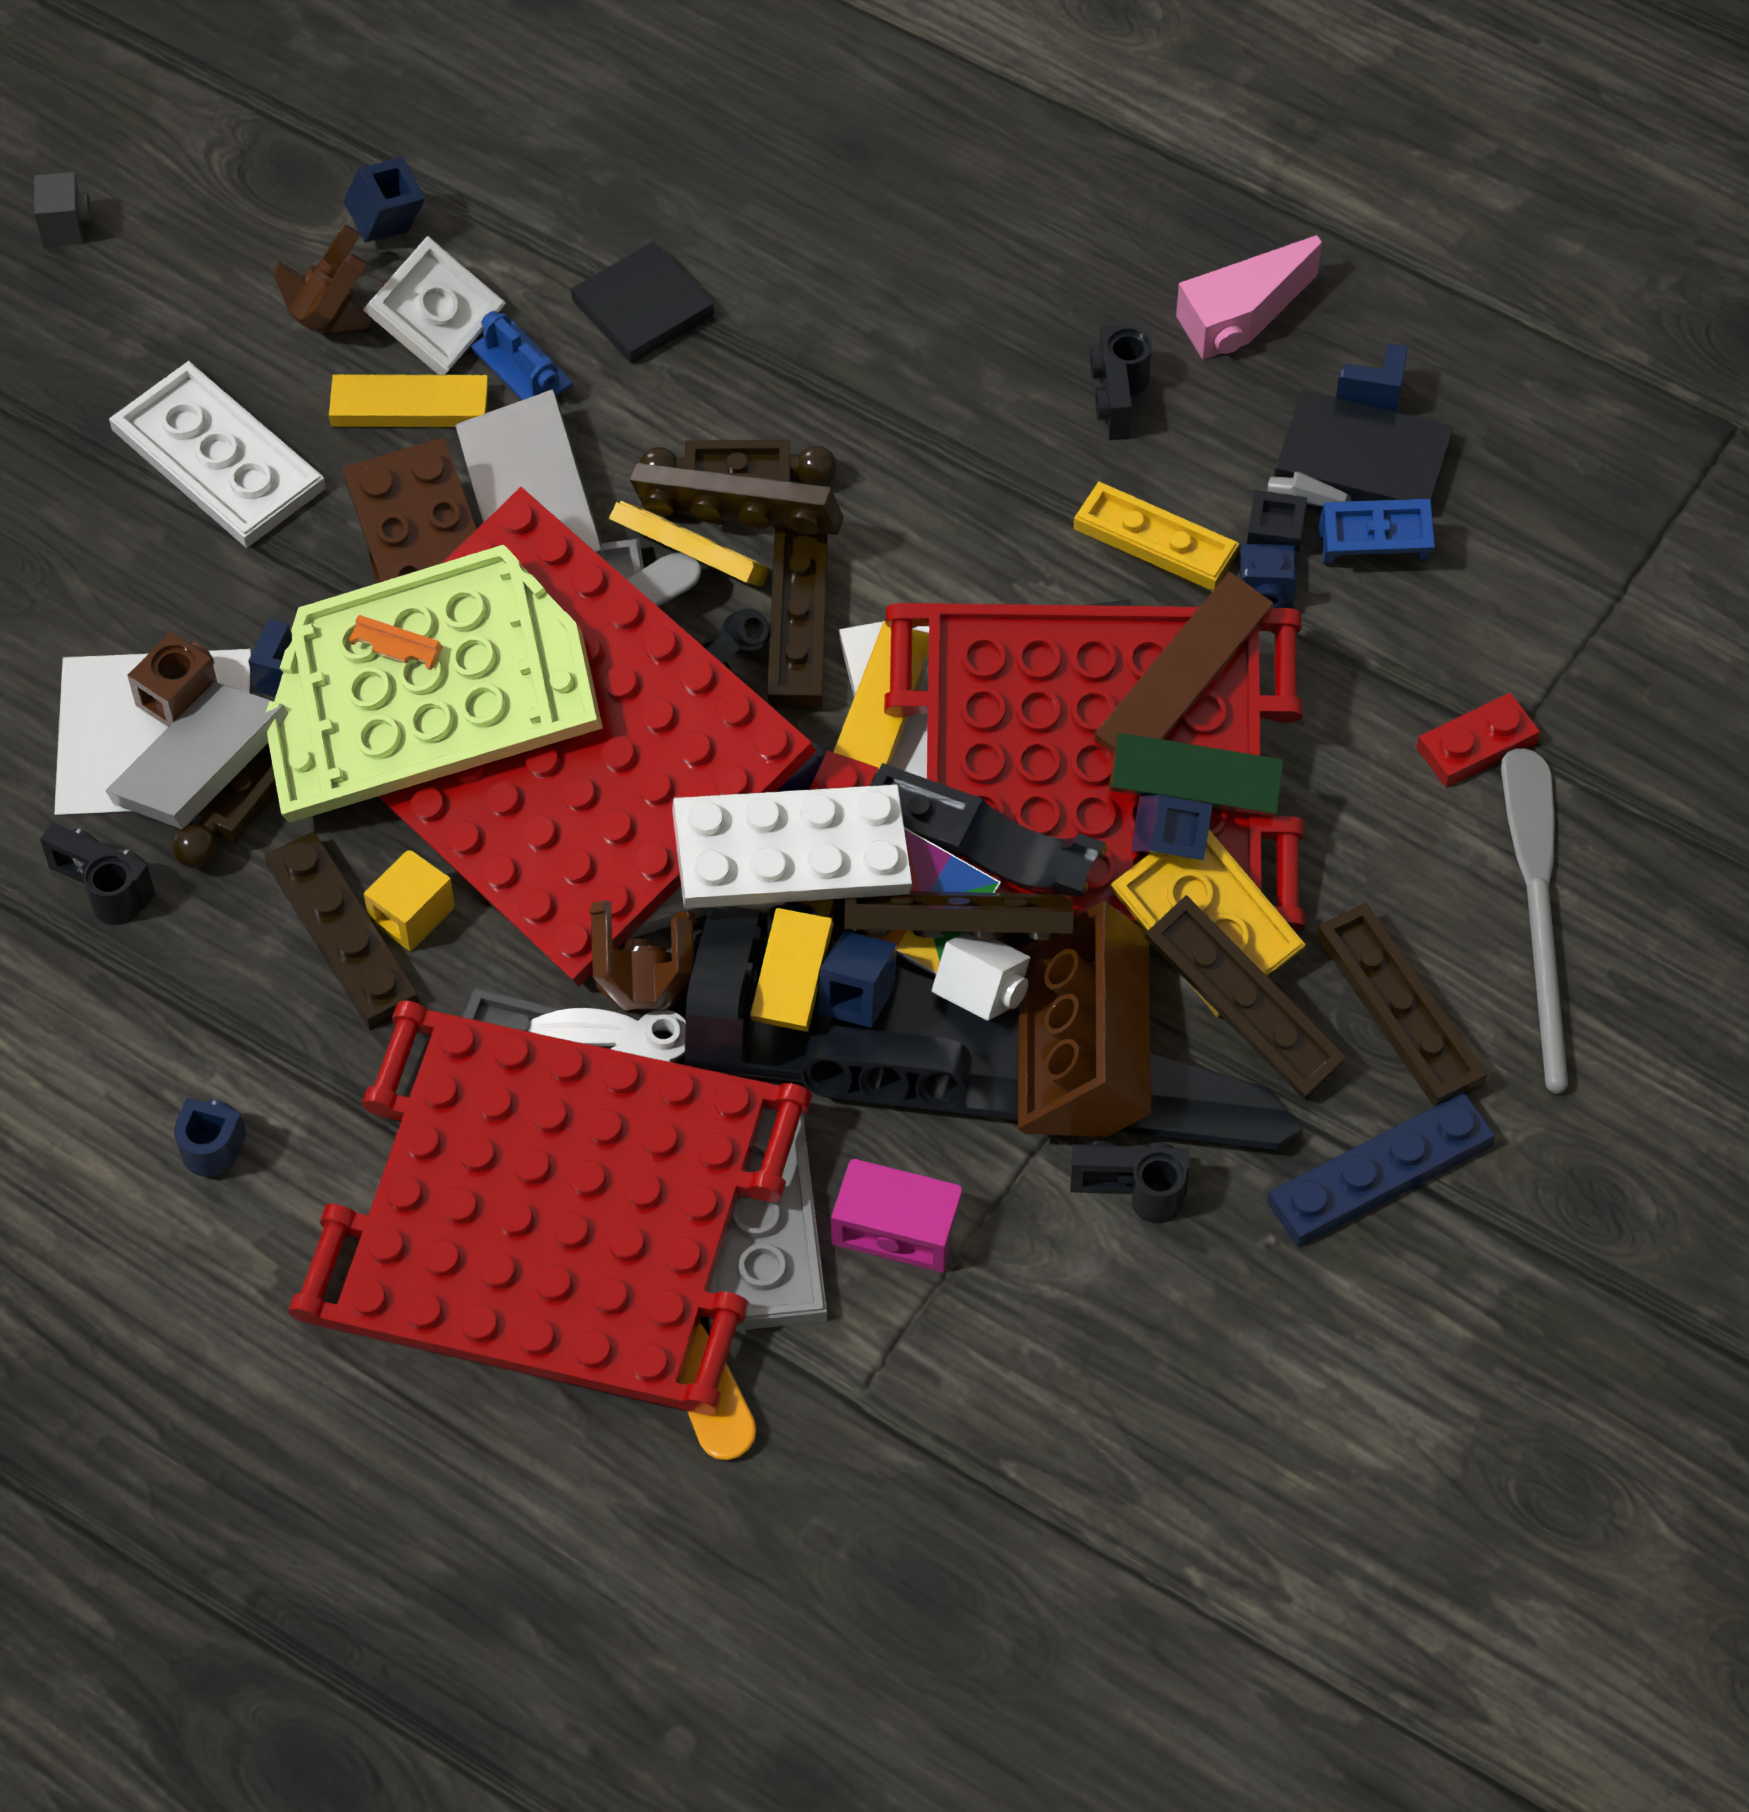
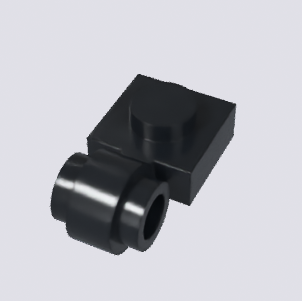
M750 608L742 609L730 614L725 619L722 629L714 637L706 639L701 645L730 670L731 666L727 663V660L735 653L747 654L759 650L766 644L770 633L769 624L765 616L759 611Z

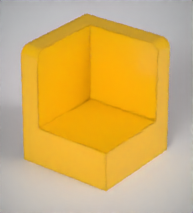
M410 850L406 851L364 892L368 917L373 925L410 952L455 907L451 878Z

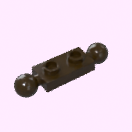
M790 439L685 440V457H676L667 448L654 447L647 450L639 460V463L784 482H790V477H798L804 484L815 486L829 484L837 472V461L830 450L823 446L815 445L807 447L798 456H790Z
M269 743L190 822L191 824L183 829H179L175 834L172 850L174 856L182 865L190 868H200L210 863L217 851V836L235 844L277 792Z

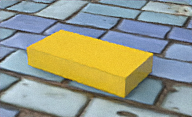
M776 908L750 1014L752 1021L808 1032L819 988L820 968L826 958L834 925L832 918Z

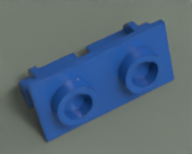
M491 311L484 316L481 321V326L484 328V337L471 344V349L520 400L552 389L555 395L558 396L574 386L573 382L505 313L498 314L496 311Z

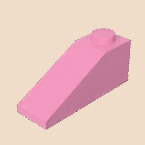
M1317 235L1179 283L1176 317L1202 360L1219 354L1232 353L1241 346L1249 344L1318 275L1322 242Z

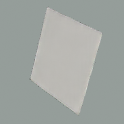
M251 649L208 651L214 659L213 666L217 683L250 693V667L248 660L251 656ZM148 654L63 657L54 815L131 811L114 805L105 790L168 728L135 706L127 675Z

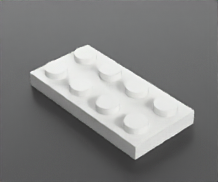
M898 785L673 798L672 812L684 909L910 894L912 880Z

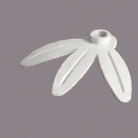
M564 1009L532 1019L528 1032L593 1046H615L611 1049L672 1063L679 1060L685 1054L686 1020L679 1014L669 1010L649 1012L637 1021L629 1016L601 1009ZM656 1031H667L673 1035L668 1039H659L653 1033Z

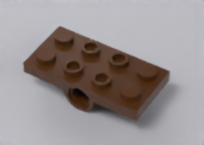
M444 437L342 467L343 477L367 544L371 567L377 583L441 564L476 530Z

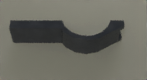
M884 763L881 764L871 786L898 785L903 826L940 848L962 855L974 865L998 878L1034 891L1084 897L1089 888L1085 880L1096 858H1104L1108 849L1105 842L1080 833L1075 838L1061 839L1029 830L994 810L982 798Z

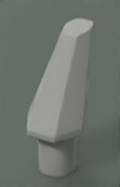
M1294 472L1293 478L1271 476L1268 483V492L1307 497L1306 506L1323 508L1324 502L1352 501L1351 496L1302 472Z

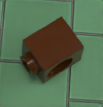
M170 632L127 675L135 706L169 727L213 682L217 683L212 655L201 644L195 641L187 643Z

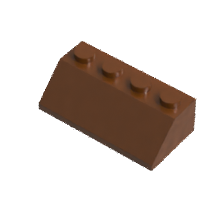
M1105 901L1074 917L1073 934L1061 933L1060 937L1054 940L1035 939L1019 948L1020 952L1031 957L1024 977L1028 980V988L1019 1004L1018 1129L1025 1134L1108 1137L1151 1114L1149 942L1144 938L1146 933L1144 929Z

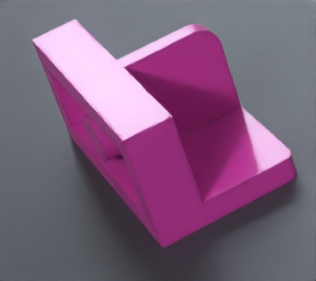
M852 1159L848 1164L831 1216L832 1245L944 1273L950 1255L951 1229L962 1197V1188L957 1184Z

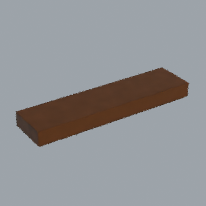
M1229 571L1094 733V741L1114 755L1116 736L1119 732L1165 740L1272 611L1273 602Z

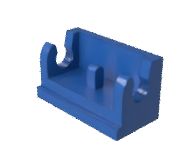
M1430 499L1324 502L1318 525L1319 540H1323L1322 563H1334L1336 555L1417 553V560H1429L1431 552H1434L1435 545Z

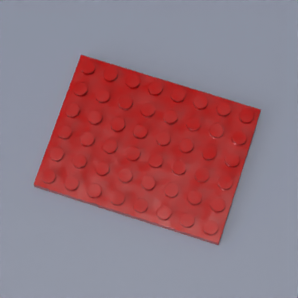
M520 487L442 563L500 545H505L529 574L533 575L564 612H567L582 631L603 729L377 797L575 985L580 987L593 974L592 914H589L591 904L603 900L611 901L612 949L617 950L681 886L672 812L673 798L776 792L816 752V749L808 738L524 488Z

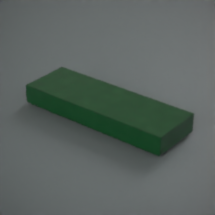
M1119 732L1115 741L1109 791L1139 796L1163 795L1213 804L1212 808L1274 817L1277 814L1283 759Z

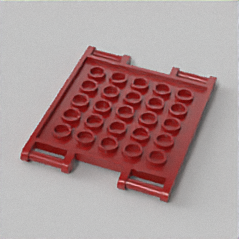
M894 603L886 607L885 624L891 628L890 692L884 695V713L893 717L928 714L927 779L982 798L994 810L1009 820L1043 835L1068 839L1075 838L1080 833L1105 842L1108 849L1104 858H1096L1085 880L1089 886L1085 896H1072L1074 917L1105 901L1141 927L1110 889V885L1150 854L1132 851L1140 796L1109 791L1113 754L1094 741V733L1199 607ZM1272 608V611L1165 740L1260 756V719H1271L1283 723L1301 720L1303 718V701L1297 697L1296 634L1302 630L1301 612L1291 608ZM917 626H929L928 691L912 690L913 628ZM1259 631H1270L1274 634L1275 696L1260 695ZM1212 808L1209 830L1260 891L1261 839L1276 841L1277 906L1274 907L1295 932L1304 930L1305 910L1299 908V841L1304 838V820L1293 816L1267 817ZM944 849L1000 881L1001 884L996 893L1054 894L1038 892L1014 885L974 865L962 855Z
M399 1001L392 1016L395 1028L374 1086L367 1088L362 1101V1107L366 1111L380 1117L401 1121L369 1215L356 1213L352 1209L339 1204L325 1205L320 1219V1224L324 1228L301 1293L293 1295L288 1309L290 1316L308 1324L705 1415L716 1414L722 1396L717 1389L737 1323L744 1322L750 1303L744 1297L731 1292L711 1293L709 1292L738 1195L766 1202L781 1201L786 1185L782 1175L800 1116L808 1113L813 1096L812 1093L797 1084L785 1083L779 1086L431 1011L411 1001ZM416 1034L431 1036L410 1097L397 1095L396 1091ZM765 1108L778 1111L760 1171L747 1172L746 1169ZM345 1236L358 1238L360 1240L337 1305L324 1302L323 1298ZM701 1316L712 1318L714 1322L696 1381L689 1385L681 1384Z

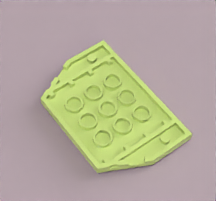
M505 545L299 607L291 630L292 642L285 650L280 665L283 675L274 702L269 701L266 710L268 712L277 708L279 704H283L288 712L280 727L276 719H274L267 730L281 815L288 823L603 729L582 631L577 623L566 611H563L546 592L544 587L533 575L529 574ZM358 614L439 641L443 648L432 670H428L425 667L426 663L415 659L409 660L406 664L376 654L371 650L372 645L364 642H357L355 645L351 644L349 638L356 626L355 620Z

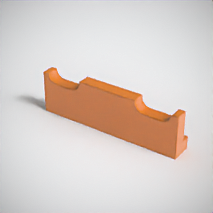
M359 614L355 620L356 626L349 638V642L353 645L357 642L372 645L371 650L374 653L406 664L411 659L424 662L428 670H432L443 648L437 640Z

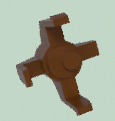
M345 225L337 233L317 266L311 265L305 276L280 261L277 262L273 269V276L290 315L301 325L317 333L367 329L373 320L363 311L364 309L350 302L351 297L355 293L352 286L360 273L362 274L366 261L351 253L345 262L361 235L360 232L348 225ZM385 279V281H384V283L382 284V286L380 287V289H381V288L385 285V283L388 281L387 279Z
M603 900L591 904L589 914H592V963L596 988L625 1013L647 1014L655 1010L667 1011L688 992L695 963L693 923H697L694 911L675 913V918H671L672 953L666 952L665 947L650 946L649 939L625 940V948L616 950L612 949L611 901Z

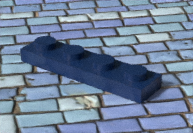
M1461 1092L1269 1191L1267 1204L1296 1246L1300 1247L1491 1148L1494 1143L1495 1134L1466 1094Z

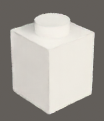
M965 932L946 942L931 992L989 1021L1009 1009L1016 1008L1024 998L1028 988V980L1024 977L1031 957L997 939L975 938L970 935V932Z

